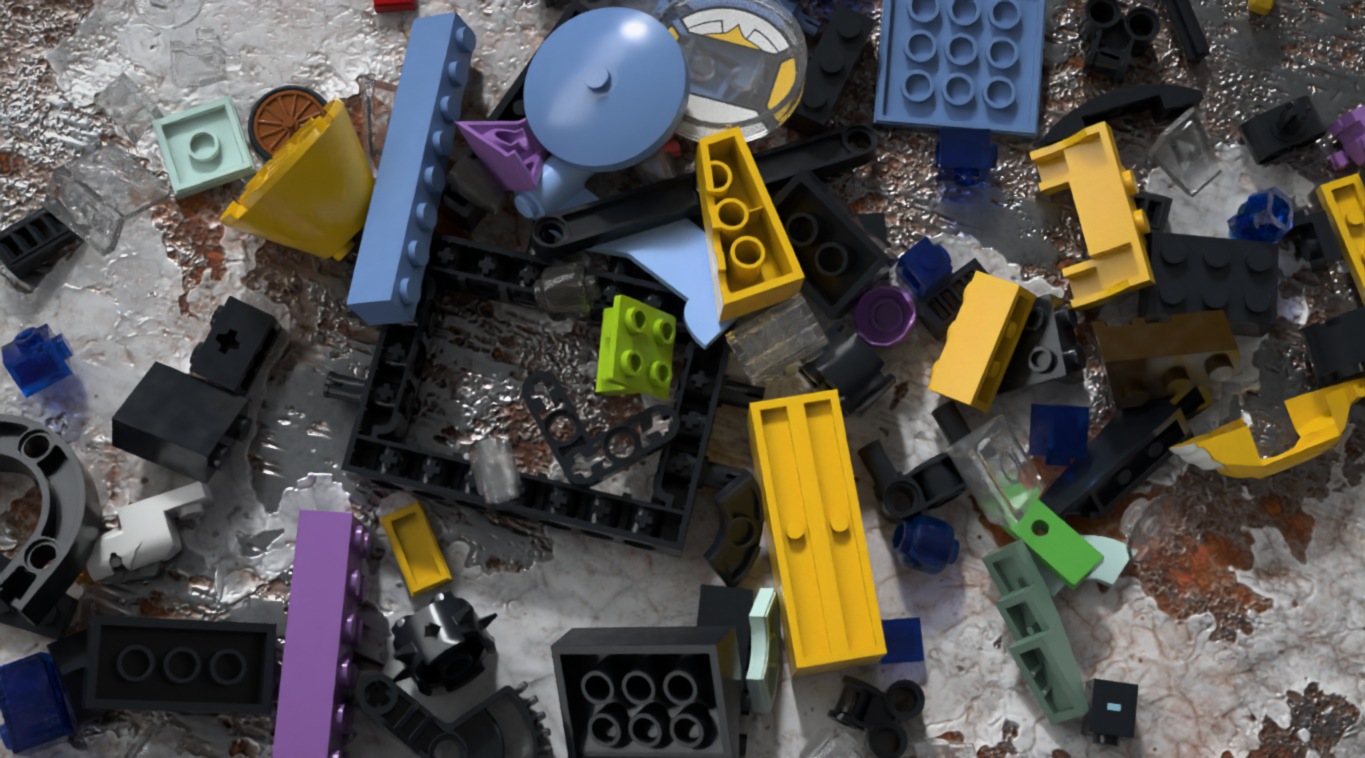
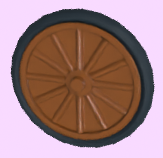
M298 85L278 87L264 94L251 110L248 120V135L255 151L266 161L272 160V156L311 117L316 119L319 115L322 118L326 116L327 112L323 107L327 104V101L317 92Z

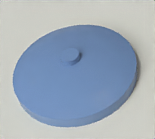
M623 7L591 10L562 24L549 35L537 50L528 68L524 84L523 100L526 118L538 141L561 162L573 168L589 172L621 170L653 155L676 131L689 100V67L683 50L674 36L662 23L652 16L641 11Z

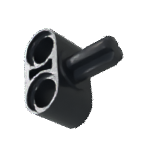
M1307 95L1252 117L1238 127V131L1256 165H1263L1306 147L1325 136L1328 132L1310 97Z

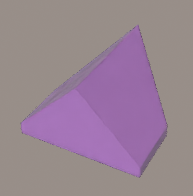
M527 118L520 121H454L499 191L530 192L537 188L548 151L535 137Z

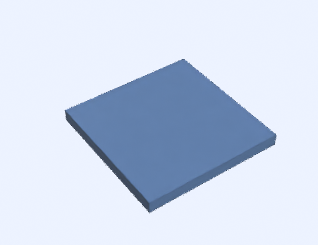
M882 0L872 126L1036 139L1038 133L1047 0Z

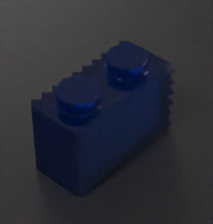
M38 652L0 666V710L4 719V724L0 725V735L8 750L12 749L14 755L29 756L76 738L58 674L49 654Z

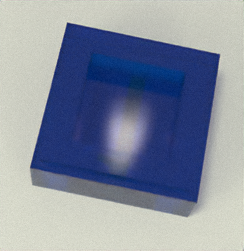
M920 617L881 620L887 654L879 661V665L920 663L924 661Z

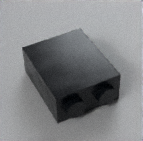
M155 361L112 417V446L207 484L216 470L222 471L226 467L235 443L237 441H244L249 433L252 419L248 417L249 399Z

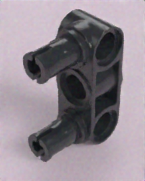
M954 400L939 406L931 413L949 443L947 447L948 452L928 459L904 475L902 471L897 472L879 439L858 450V455L875 483L872 487L875 491L874 496L879 503L880 514L886 521L892 524H903L927 511L939 508L957 498L966 490L981 483L993 471L997 459L994 448L984 441L982 436H978L976 431L971 432ZM968 453L979 455L983 459L984 470L973 471L965 465L964 455ZM895 492L905 494L910 500V509L907 511L895 510L890 505L889 495Z

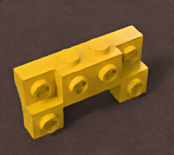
M1103 121L1086 127L1060 142L1029 152L1031 160L1037 164L1041 183H1038L1040 192L1049 196L1071 188L1089 256L1094 258L1062 269L1063 276L1069 280L1074 299L1070 300L1072 308L1081 312L1119 300V295L1156 284L1146 252L1148 245L1145 234L1150 233L1149 222L1144 210H1137L1133 195L1139 193L1138 184L1131 169L1126 171L1121 164L1111 127Z

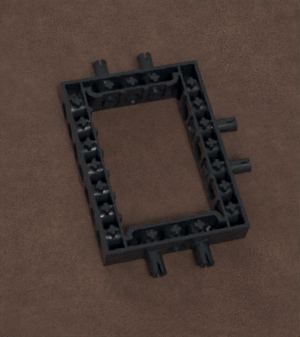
M545 230L539 235L540 240L544 243L554 244L556 236L549 230ZM433 232L429 249V261L425 267L421 285V298L417 303L414 321L382 324L366 380L330 371L326 380L330 381V384L325 383L323 396L325 398H334L359 404L341 467L342 472L349 480L681 558L697 490L702 489L703 486L722 490L746 470V468H737L709 461V456H706L717 407L721 408L722 404L749 410L750 403L763 400L765 387L729 380V375H726L739 318L704 350L692 338L686 328L684 308L687 302L663 284L632 278L635 263L628 258L611 255L606 272L539 256L532 248L531 234L526 253ZM581 282L584 284V295L581 294ZM580 289V294H574V290ZM445 290L602 326L604 308L613 307L614 297L617 295L628 296L676 318L674 343L687 346L683 357V368L673 398V409L679 416L680 431L677 439L661 451L657 472L653 479V494L650 503L632 499V494L626 492L619 496L590 488H577L569 483L548 479L545 473L538 472V475L535 476L506 469L505 464L496 462L495 466L467 460L461 453L454 452L453 456L425 450L418 443L411 442V446L403 444ZM576 304H582L580 308L575 307ZM347 306L348 318L363 320Z

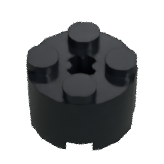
M1365 306L1339 314L1337 317L1324 321L1323 324L1317 322L1299 330L1320 386L1344 379L1347 376L1365 372Z
M835 322L800 356L803 366L798 372L814 389L821 385L827 391L838 390L843 418L846 419L852 414L861 418L896 383V378L891 373L884 376L880 371L885 365L884 361L855 333L849 339L840 333L845 327L842 323Z

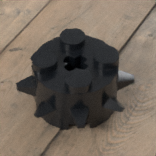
M451 591L435 595L428 606L420 609L414 615L403 616L394 623L391 629L395 636L393 640L395 654L393 657L395 660L401 661L404 668L392 680L396 683L411 678L417 690L426 696L432 695V689L445 687L447 692L450 693L467 685L486 669L482 663L484 658L488 654L495 655L496 653L495 639L488 633L486 628L498 615L493 613L479 618L468 601L463 598H455Z

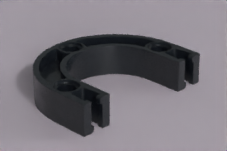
M0 414V472L20 473L37 480L42 494L41 515L32 536L0 574V602L16 613L18 611L28 622L38 627L78 578L91 556L100 524L99 496L89 471L60 435L37 421L15 415ZM55 559L52 565L44 569L49 561Z

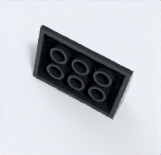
M735 626L571 628L550 646L568 758L739 757L741 665Z

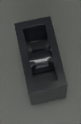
M229 296L225 305H219L213 313L210 321L211 330L205 341L199 342L194 348L190 357L191 367L189 371L196 378L246 397L283 327L274 316ZM228 344H240L237 350L230 348L227 351L225 349Z

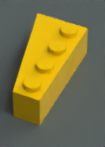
M737 126L699 139L695 156V167L718 323L797 297L805 279L804 273L740 127Z

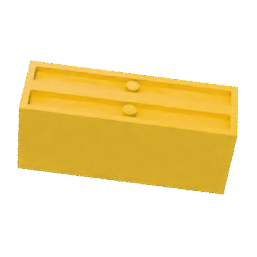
M834 389L750 403L746 429L755 480L761 491L765 518L763 525L775 592H777L780 621L790 677L795 678L877 664L887 654L838 390Z

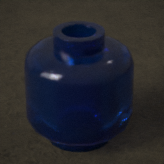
M919 513L911 516L906 521L901 520L896 526L892 538V551L897 553L900 565L931 575H937L942 572L947 564L952 565L957 559L960 543L955 539L954 529L949 522Z

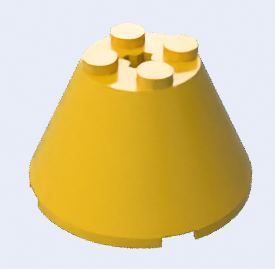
M335 97L323 107L327 112L324 118L320 115L316 119L311 117L272 156L273 159L267 161L244 187L246 191L237 200L240 205L233 200L221 215L219 220L225 226L323 259H328L332 256L336 261H340L355 245L352 241L353 236L362 227H365L376 180L346 106L342 100Z

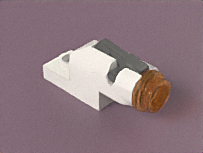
M198 481L118 508L117 512L122 530L120 531L119 527H115L97 537L91 556L75 582L78 585L88 583L90 586L99 583L106 585L157 576L162 562L169 560L182 550L174 518L178 517L179 520H189L204 514V508L215 505L211 489Z

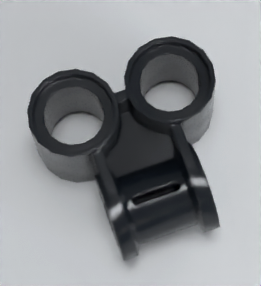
M1088 0L1077 22L1079 35L1083 40L1090 43L1081 72L1088 74L1092 71L1113 78L1115 84L1121 85L1131 57L1140 56L1147 52L1157 36L1161 26L1157 13L1148 7L1140 6L1131 9L1124 16L1121 15V7L1117 0ZM1091 15H1100L1107 23H1098L1093 20ZM1130 27L1140 28L1146 36L1134 34Z
M844 675L842 678L844 687L835 709L829 710L827 717L854 730L866 732L864 745L870 758L901 757L907 749L908 737L906 731L898 722L911 720L919 715L924 708L925 696L921 687L914 681L903 679L897 680L886 688L884 692H881L871 684ZM902 689L911 694L914 705L910 712L902 713L894 708L891 699L895 690ZM857 694L858 698L856 700L852 712H850V707L855 698V695ZM879 730H888L895 735L897 747L892 754H884L875 746V735Z

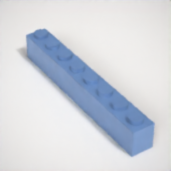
M457 12L417 18L413 21L346 303L351 310L370 326L414 321L417 303L421 298L424 271L429 261V249L433 230L437 224V212L441 194L445 187V176L449 158L453 151V139L457 126L454 121H458L461 115L462 98L465 85L468 82V71L472 53L476 46V35Z

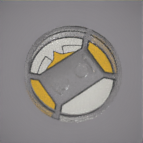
M668 0L653 14L652 17L662 23L674 36L683 50L689 67V100L683 118L675 131L677 134L699 142L701 138L739 126L745 141L749 142L775 130L795 110L805 86L807 46L804 34L797 20L778 0Z

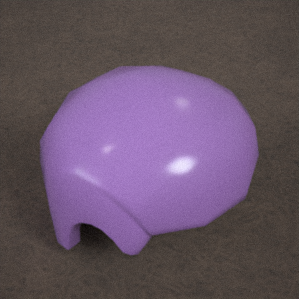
M878 285L867 290L853 309L855 333L874 348L891 349L904 344L912 335L917 322L916 308L911 296L899 287L891 285Z

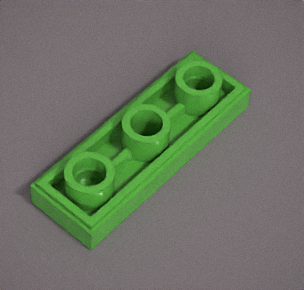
M1008 472L977 500V506L1016 541L1023 539L1028 551L1072 591L1104 561V556ZM1036 530H1042L1046 534L1043 536H1037L1033 532Z

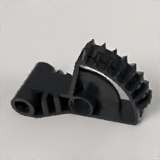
M384 674L368 676L361 682L358 688V705L364 716L418 758H435L436 746L444 741H451L456 744L460 752L459 758H505V744L502 732L493 716L486 710V708L504 696L509 697L515 704L525 723L530 743V758H539V755L546 756L552 754L551 746L539 747L538 739L551 735L550 729L544 728L536 731L534 724L546 718L545 712H538L531 716L528 708L538 702L537 696H531L525 702L519 696L528 687L525 681L521 682L515 689L510 685L504 686L451 723L441 721L400 688L392 678ZM378 690H381L385 693L384 703L375 705L371 702L370 695L373 691L378 692Z

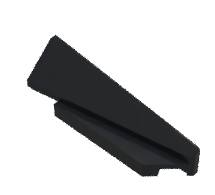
M1206 385L1189 389L1183 394L1168 395L1151 400L1138 407L1120 409L1039 500L1061 519H1066L1067 515H1082L1088 519L1103 518L1175 454L1169 449L1170 447L1194 437L1187 422L1214 403Z

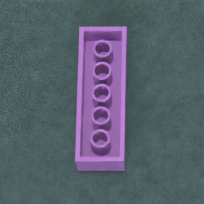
M299 510L272 758H349V752H343L345 734H351L354 720L353 707H348L349 689L355 690L358 680V664L352 663L354 645L359 646L361 644L363 622L362 619H357L358 602L365 601L367 592V577L361 576L363 559H369L371 552V533H365L366 527L353 513Z

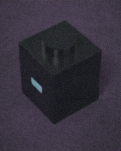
M1096 678L1085 682V695L1089 711L1082 715L1080 735L1093 736L1092 744L1107 747H1119L1120 740L1133 739L1139 685Z

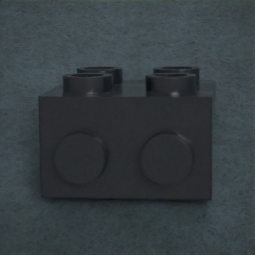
M1052 294L1036 297L996 396L1051 381L1069 386L1085 382L1082 369L1086 368V358L1082 347L1077 344L1074 329L1078 326L1077 315L1068 301Z

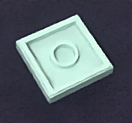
M230 95L152 121L170 181L178 199L257 173L234 101Z

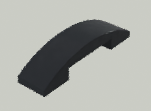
M1142 85L1116 90L1087 101L1065 115L1044 136L1038 149L1067 139L1082 129L1097 123L1112 121L1147 110L1151 111L1155 124L1193 114L1204 97L1200 90L1176 85Z

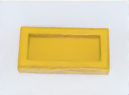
M421 501L380 517L413 598L454 581Z

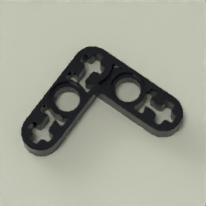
M547 371L534 372L525 379L522 385V394L527 408L566 479L577 488L586 489L599 484L669 446L679 435L680 420L678 414L667 405L657 404L590 438L562 385L553 374ZM538 383H541L545 388L552 386L553 389L549 391L552 404L556 409L563 403L565 408L553 410L544 419H541L540 414L548 412L540 397L531 398L535 394L534 386ZM659 416L662 421L670 419L672 422L668 425V434L662 436L659 431H654L646 436V441L650 445L643 448L640 436L633 427L640 425L641 432L643 433L653 427L652 418ZM561 418L568 419L575 425L574 435L566 441H558L550 434L552 424ZM626 435L634 441L635 449L631 455L625 458H618L610 452V443L616 436ZM601 445L605 459L611 466L604 469L601 460L590 467L591 476L585 478L582 473L574 475L571 471L576 468L575 460L582 457L585 462H590L597 458L598 452L594 448Z

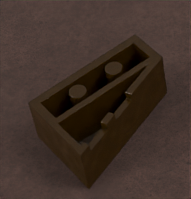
M1214 310L1170 315L1169 322L1146 324L1144 317L1131 318L1130 325L1106 327L1104 321L1091 322L1102 369L1116 411L1127 407H1138L1148 401L1168 395L1183 394L1189 389L1213 382H1224L1233 376L1243 374L1239 349L1224 311Z

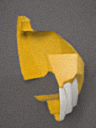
M1365 378L1344 382L1284 401L1295 430L1301 437L1294 448L1278 456L1260 459L1249 427L1245 426L1243 418L1234 420L1207 434L1174 445L1169 449L1179 455L1186 463L1194 464L1202 470L1216 469L1220 474L1234 478L1254 477L1261 479L1306 462L1337 446L1345 432L1350 407L1365 397Z

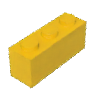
M976 270L972 281L968 283L964 290L963 303L957 318L948 328L947 342L940 359L935 362L931 369L930 383L927 389L949 400H954L957 403L988 414L1037 296L1019 284Z

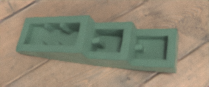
M1023 539L989 552L982 558V561L1003 596L995 605L1016 640L1008 650L1050 724L1054 725L1085 715L1089 711V706L1076 660L1044 579Z

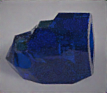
M1277 187L1254 192L1248 197L1247 201L1239 206L1237 213L1227 220L1229 227L1228 238L1271 243L1280 241L1293 227L1294 209L1291 198Z

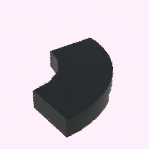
M745 470L713 496L719 510V530L714 543L703 555L724 585L735 588L745 578L754 565L761 549L759 544L763 531V522H765L761 491L754 476L748 470Z

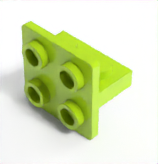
M615 296L613 307L604 308L595 392L604 396L641 393L657 400H667L672 379L671 369L676 336V318L628 296Z

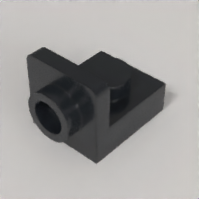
M1309 209L1293 212L1284 217V223L1275 231L1277 240L1300 235L1299 247L1301 255L1306 262L1310 263L1313 273L1329 269L1342 257L1326 210L1310 214Z

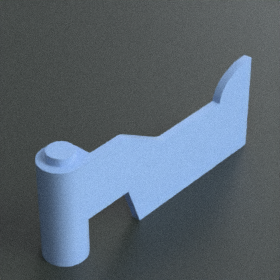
M552 155L544 163L536 189L530 192L513 191L515 196L514 204L524 217L537 220L548 214L599 200L598 197L584 187V183L596 172L573 168ZM687 218L585 249V251L630 259L687 303L684 308L686 328L692 338L704 350L739 318L736 317L718 323L705 231ZM549 230L560 240L563 238L559 232L555 230Z

